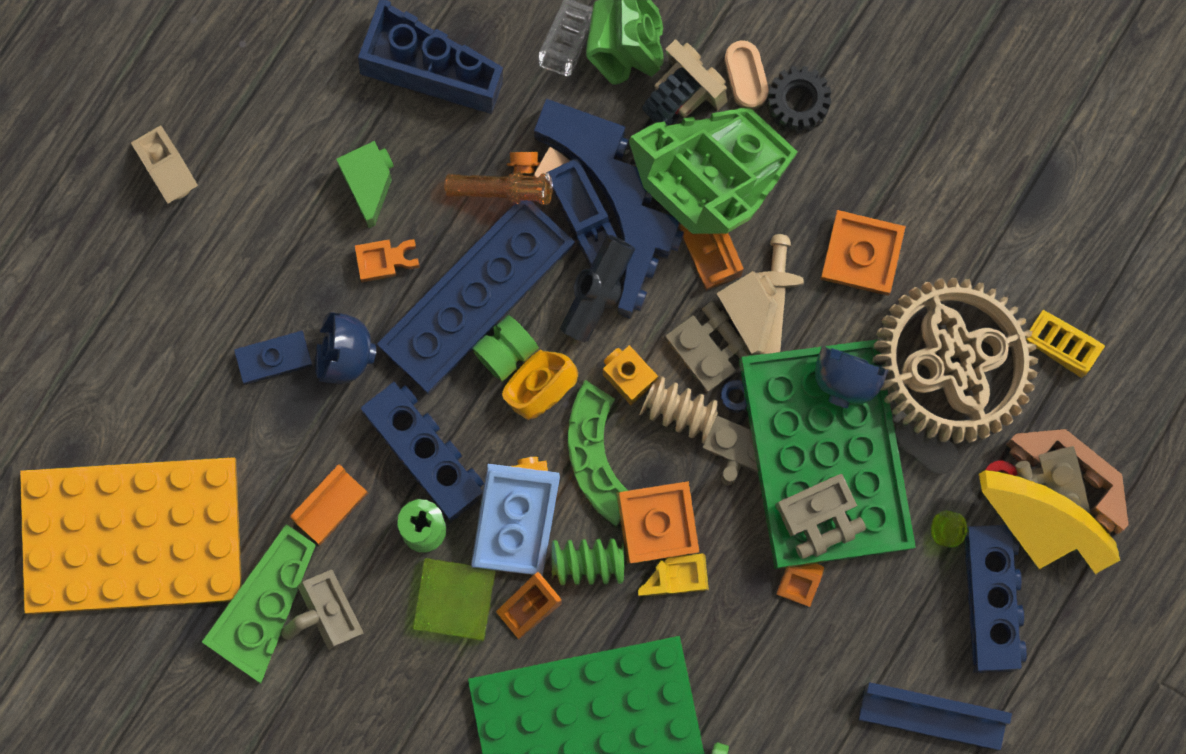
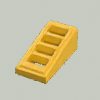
M1042 310L1030 328V331H1033L1032 336L1026 339V342L1035 344L1038 350L1080 378H1083L1088 373L1105 347L1096 339L1045 310ZM1048 323L1052 326V329L1043 341L1038 336ZM1058 331H1060L1064 336L1055 348L1050 343ZM1070 339H1072L1076 344L1068 355L1062 351ZM1082 347H1084L1088 352L1080 362L1075 358Z

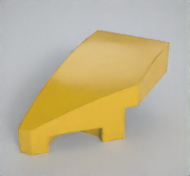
M705 554L669 557L665 562L661 560L656 567V571L645 585L639 588L638 596L709 590Z

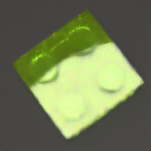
M425 558L413 630L485 641L496 570L475 568L467 564Z

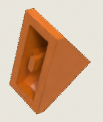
M537 572L496 613L514 635L520 639L562 604V599L543 576Z

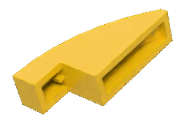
M987 470L979 473L983 494L1039 569L1075 549L1080 552L1095 574L1120 561L1115 540L1086 510L1067 497L1044 485L1021 477Z

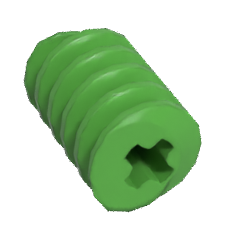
M417 499L407 503L401 509L397 525L404 542L410 549L427 553L435 550L442 544L446 536V525L441 510L434 503L428 500ZM423 520H427L429 528L423 527L422 532H418L415 525H421Z
M582 539L578 550H575L572 540L566 541L564 550L560 549L557 540L552 541V580L554 575H557L560 585L566 584L568 575L572 576L575 585L580 584L583 575H586L590 585H594L597 574H600L604 584L609 583L611 574H615L618 584L623 583L624 547L622 544L621 549H618L615 539L609 540L607 549L603 548L600 539L595 540L592 549H589L586 539Z

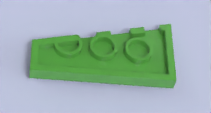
M286 524L205 636L202 643L261 683L297 593V586L302 581L314 551L315 544Z

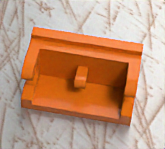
M682 224L679 226V230L684 232L683 239L706 291L742 276L744 268L729 233L692 234Z

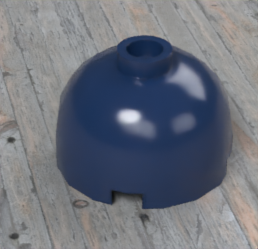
M329 312L325 316L320 329V333L326 334L322 344H317L316 377L320 378L319 381L346 384L355 381L362 375L367 364H373L376 355V345L371 343L370 333L365 324L359 319L346 314Z
M822 345L816 362L815 377L820 389L830 395L828 402L848 409L850 402L863 404L871 401L882 388L888 369L879 365L877 367L870 365L867 360L833 348L829 349Z

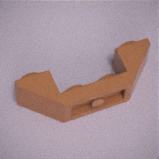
M1063 429L1018 433L1007 442L1006 445L1012 449L1010 454L1018 462L1028 461L1033 467L1040 462L1039 455L1047 453L1051 447L1059 450L1074 446L1079 467L1085 472L1083 475L1084 479L1098 489L1101 487L1106 489V492L1090 510L1091 514L1095 516V519L1108 533L1114 531L1116 534H1119L1128 526L1122 474L1069 431Z

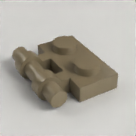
M713 301L702 308V311L709 318L706 324L701 326L693 315L665 336L666 341L707 394L736 373L735 368L729 362L730 359L736 355L739 359L745 356H753L742 336H739L728 322L731 318L724 310L720 311ZM717 330L729 344L722 351L710 337Z
M1074 446L1040 454V468L1031 470L1028 461H1021L1016 464L1017 477L1038 484L1046 483V487L1067 497L1088 513H1091Z
M842 473L775 504L790 537L804 531L807 541L796 546L797 554L801 559L811 555L815 557L827 552L826 548L841 541L846 544L854 540L856 534L866 530L862 518L859 517L850 522L845 512L855 508L857 504ZM832 518L835 529L821 535L817 525Z

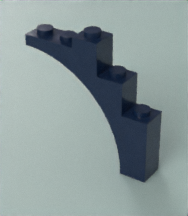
M546 99L534 129V139L553 147L571 160L578 158L583 170L595 181L612 207L620 226L623 241L635 248L626 267L624 289L618 307V315L631 319L634 310L641 311L647 292L642 290L646 277L653 279L659 259L654 258V255L668 259L671 250L678 252L684 232L679 230L680 222L675 217L643 206V204L650 205L653 196L643 188L637 167L616 160V157L623 159L629 143V139L624 138L625 126Z

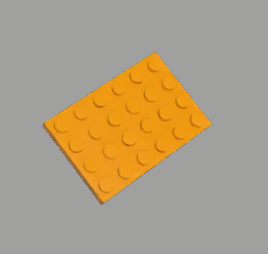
M235 457L20 471L25 614L231 602L241 588L237 466Z

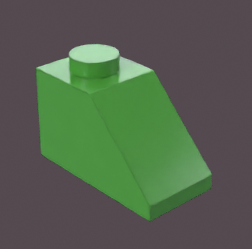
M375 141L337 158L341 173L368 228L376 225L392 181L389 169L394 167L387 150L384 148L379 151Z

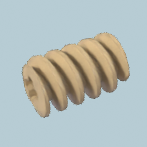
M661 376L652 384L639 415H642L649 408L650 420L655 421L660 414H663V426L667 427L673 420H676V432L680 433L688 425L689 437L694 438L701 431L702 443H705L718 414L717 401L713 399L705 407L703 394H699L692 401L691 389L686 388L678 395V383L676 382L668 389H664L665 378Z

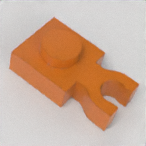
M390 240L355 245L361 282L395 277V267L406 269L420 268L418 258L412 260L404 258V253L407 250L416 249L415 240L404 241L396 248H391Z

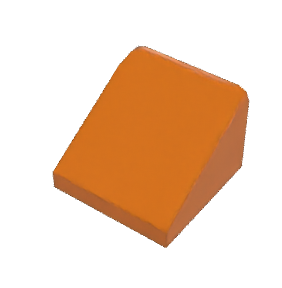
M809 564L786 568L776 595L810 607L822 578L824 567L819 564Z

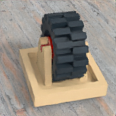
M675 39L666 48L669 62L673 67L655 84L656 90L645 101L642 110L655 123L665 122L666 125L674 124L680 116L686 118L704 100H707L718 111L728 102L725 91L727 87L724 85L726 82L715 69L711 67L707 71L702 66L703 63L699 60L701 56L690 44L685 43L682 46Z

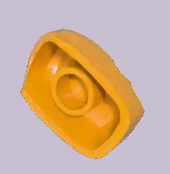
M539 350L517 370L506 384L502 393L503 399L516 413L525 419L537 418L558 403L565 393L577 383V367L564 354Z

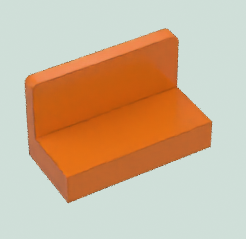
M339 464L294 511L290 518L318 545H321L365 498L368 492Z

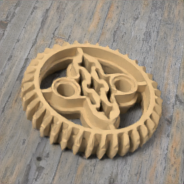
M942 278L934 282V287L930 282H925L921 286V290L914 287L909 291L910 297L903 295L898 299L899 305L894 304L890 307L889 311L892 316L886 315L882 319V323L886 328H880L876 333L882 341L874 343L873 348L882 354L873 357V362L888 369L886 379L880 389L883 391L888 389L890 392L884 400L886 403H890L893 400L897 403L898 406L893 409V414L897 415L901 411L906 414L903 418V424L907 425L912 420L916 421L914 426L915 432L919 433L927 427V438L932 439L939 431L941 442L948 441L951 435L954 443L962 442L964 436L969 443L974 442L977 439V434L981 439H986L990 436V431L996 434L1002 430V424L1005 426L1013 422L1011 415L1018 416L1021 414L1022 409L1020 405H1025L1029 402V397L1025 393H1030L1034 390L1035 386L1028 380L1036 378L1038 372L1029 367L1037 364L1038 358L1029 356V353L1036 349V345L1033 343L1027 344L1026 339L1032 336L1033 331H1022L1021 326L1026 323V319H1015L1013 315L1017 313L1018 307L1014 306L1009 310L1005 307L1008 297H1002L997 301L994 299L996 289H991L986 294L983 293L984 283H978L972 289L970 279H965L959 286L957 278H951L947 285ZM941 301H960L977 307L988 314L999 325L1004 334L991 328H982L968 333L961 315L956 310L941 304ZM926 307L928 312L922 320L921 331L927 348L916 351L908 356L903 364L902 374H899L896 361V347L900 333L907 321L917 311ZM937 324L940 326L946 325L947 331L945 329L939 330ZM982 342H987L993 348L992 357L987 356L982 351ZM1010 347L1014 364L1010 389L1001 403L991 412L985 414L983 409L989 401L990 389L984 373L1002 365L1007 358L1008 348ZM950 357L959 358L960 364L958 362L952 363ZM918 364L928 368L930 372L929 379H924L918 374ZM904 384L920 393L932 392L943 388L951 407L969 416L971 420H947L930 413L913 399ZM963 390H971L974 396H965Z

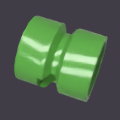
M507 315L494 327L493 336L485 335L471 349L481 363L499 381L503 382L517 369L516 362L518 360L525 362L539 347L528 332L514 318Z

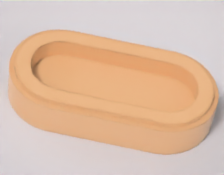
M748 41L734 42L728 47L724 60L732 93L740 107L754 110L765 103L769 91L760 54L756 46Z

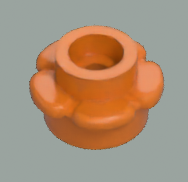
M510 152V163H507V166H514V173H535V166H539L541 162H538V152Z

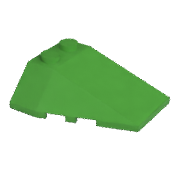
M747 107L712 113L708 119L695 121L694 117L683 118L682 123L666 125L665 122L654 123L632 135L629 140L643 188L692 234H727L751 220L798 152L759 115Z

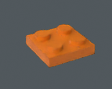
M837 210L820 280L889 296L906 226Z
M689 481L616 492L627 563L699 552Z

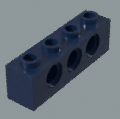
M393 382L363 405L361 411L451 523L482 498L483 491L481 487L484 485V482L472 467L468 471L464 469L458 461L462 458V455L450 440L444 444L436 432L440 428L428 413L422 416L414 407L418 400L406 386L400 389ZM399 415H409L413 419V424L408 430L399 431L393 427L394 420ZM422 442H430L435 446V452L431 457L423 459L415 454L416 447ZM445 469L455 471L458 475L456 482L451 486L441 485L437 481L441 471Z
M1007 525L969 526L964 530L973 673L1018 671L1022 669L1021 663H1025L1027 659L1025 641H1020L1019 627L1024 626V611L1022 605H1017L1016 591H1021L1020 569H1015L1014 555L1019 554V541ZM988 554H994L1000 558L1002 562L1000 572L988 570L985 565V558ZM990 590H998L1003 594L1004 605L1002 608H994L989 604L987 595ZM998 625L1005 629L1007 639L1004 644H997L992 641L990 637L992 626Z

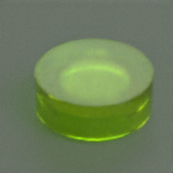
M942 511L935 516L931 524V536L941 546L956 547L962 543L967 533L966 520L961 514L956 512Z

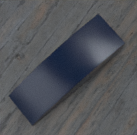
M578 158L546 172V176L580 249L591 267L606 236H617L609 223L605 209Z

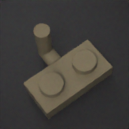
M716 416L702 450L728 460L721 476V481L724 485L730 486L735 482L741 466L758 473L752 434L750 429Z
M332 569L305 580L297 586L309 611L296 616L281 631L284 639L291 640L303 629L316 624L328 650L354 640L363 634V630Z

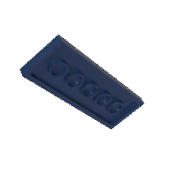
M523 195L377 343L378 348L429 395L472 351L471 348L487 335L575 245V241L531 200Z

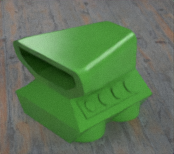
M598 0L593 3L586 57L611 84H620L629 78L631 67L651 77L660 70L664 60L660 44L663 24L657 6L651 0Z

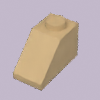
M161 125L131 142L167 203L185 197L193 188L198 186Z
M752 271L718 292L717 295L751 354L760 355L766 351L777 308L773 295L777 292L766 275L761 277L760 274Z

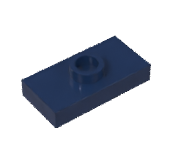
M303 330L234 349L244 385L313 366Z

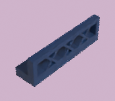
M869 682L864 686L858 720L1000 751L1005 726L1010 724L1012 713Z

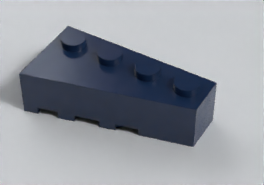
M379 0L358 56L360 74L492 114L503 84V67L466 45L461 46L442 31L438 29L433 30L419 22L418 18L405 11L404 13L392 6L390 1Z

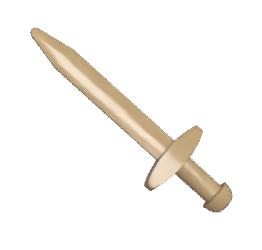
M783 234L774 235L770 241V245L773 246L771 271L758 273L761 277L766 275L777 292L773 295L777 308L764 354L776 353L781 350L785 289L804 284L802 277L785 272L787 247L791 246L789 237Z

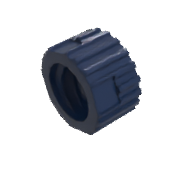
M732 380L724 385L720 401H722L725 410L739 413L747 408L745 393L744 401L738 404L731 402L728 394L734 389L742 390L744 393L743 381Z

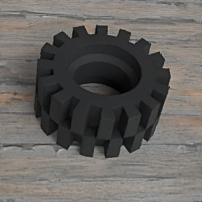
M792 66L788 72L784 69L779 73L778 78H774L769 89L767 98L768 113L771 118H775L774 123L778 127L781 124L785 126L784 130L790 132V129L796 130V133H802L805 129H807V132L812 131L814 126H819L823 122L831 104V89L826 86L827 80L825 77L820 78L818 76L819 72L815 69L813 72L807 71V66H802L801 70H797L796 66ZM803 88L807 90L812 96L811 107L802 112L789 108L786 103V94L791 89Z

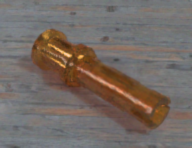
M513 172L509 176L503 177L448 174L444 184L448 197L507 198L513 204H519L522 200L539 201L541 205H547L551 201L553 191L552 178L549 173H541L540 176H523L521 172Z

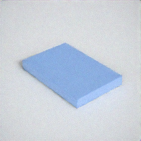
M496 464L487 465L471 560L472 567L531 575L539 572L543 575L560 479L559 473Z

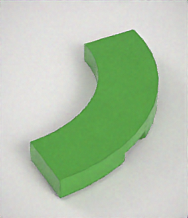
M585 380L577 394L570 415L568 430L570 462L578 485L586 499L604 519L617 527L621 519L616 492L628 490L614 475L607 461L604 449V427L615 399Z

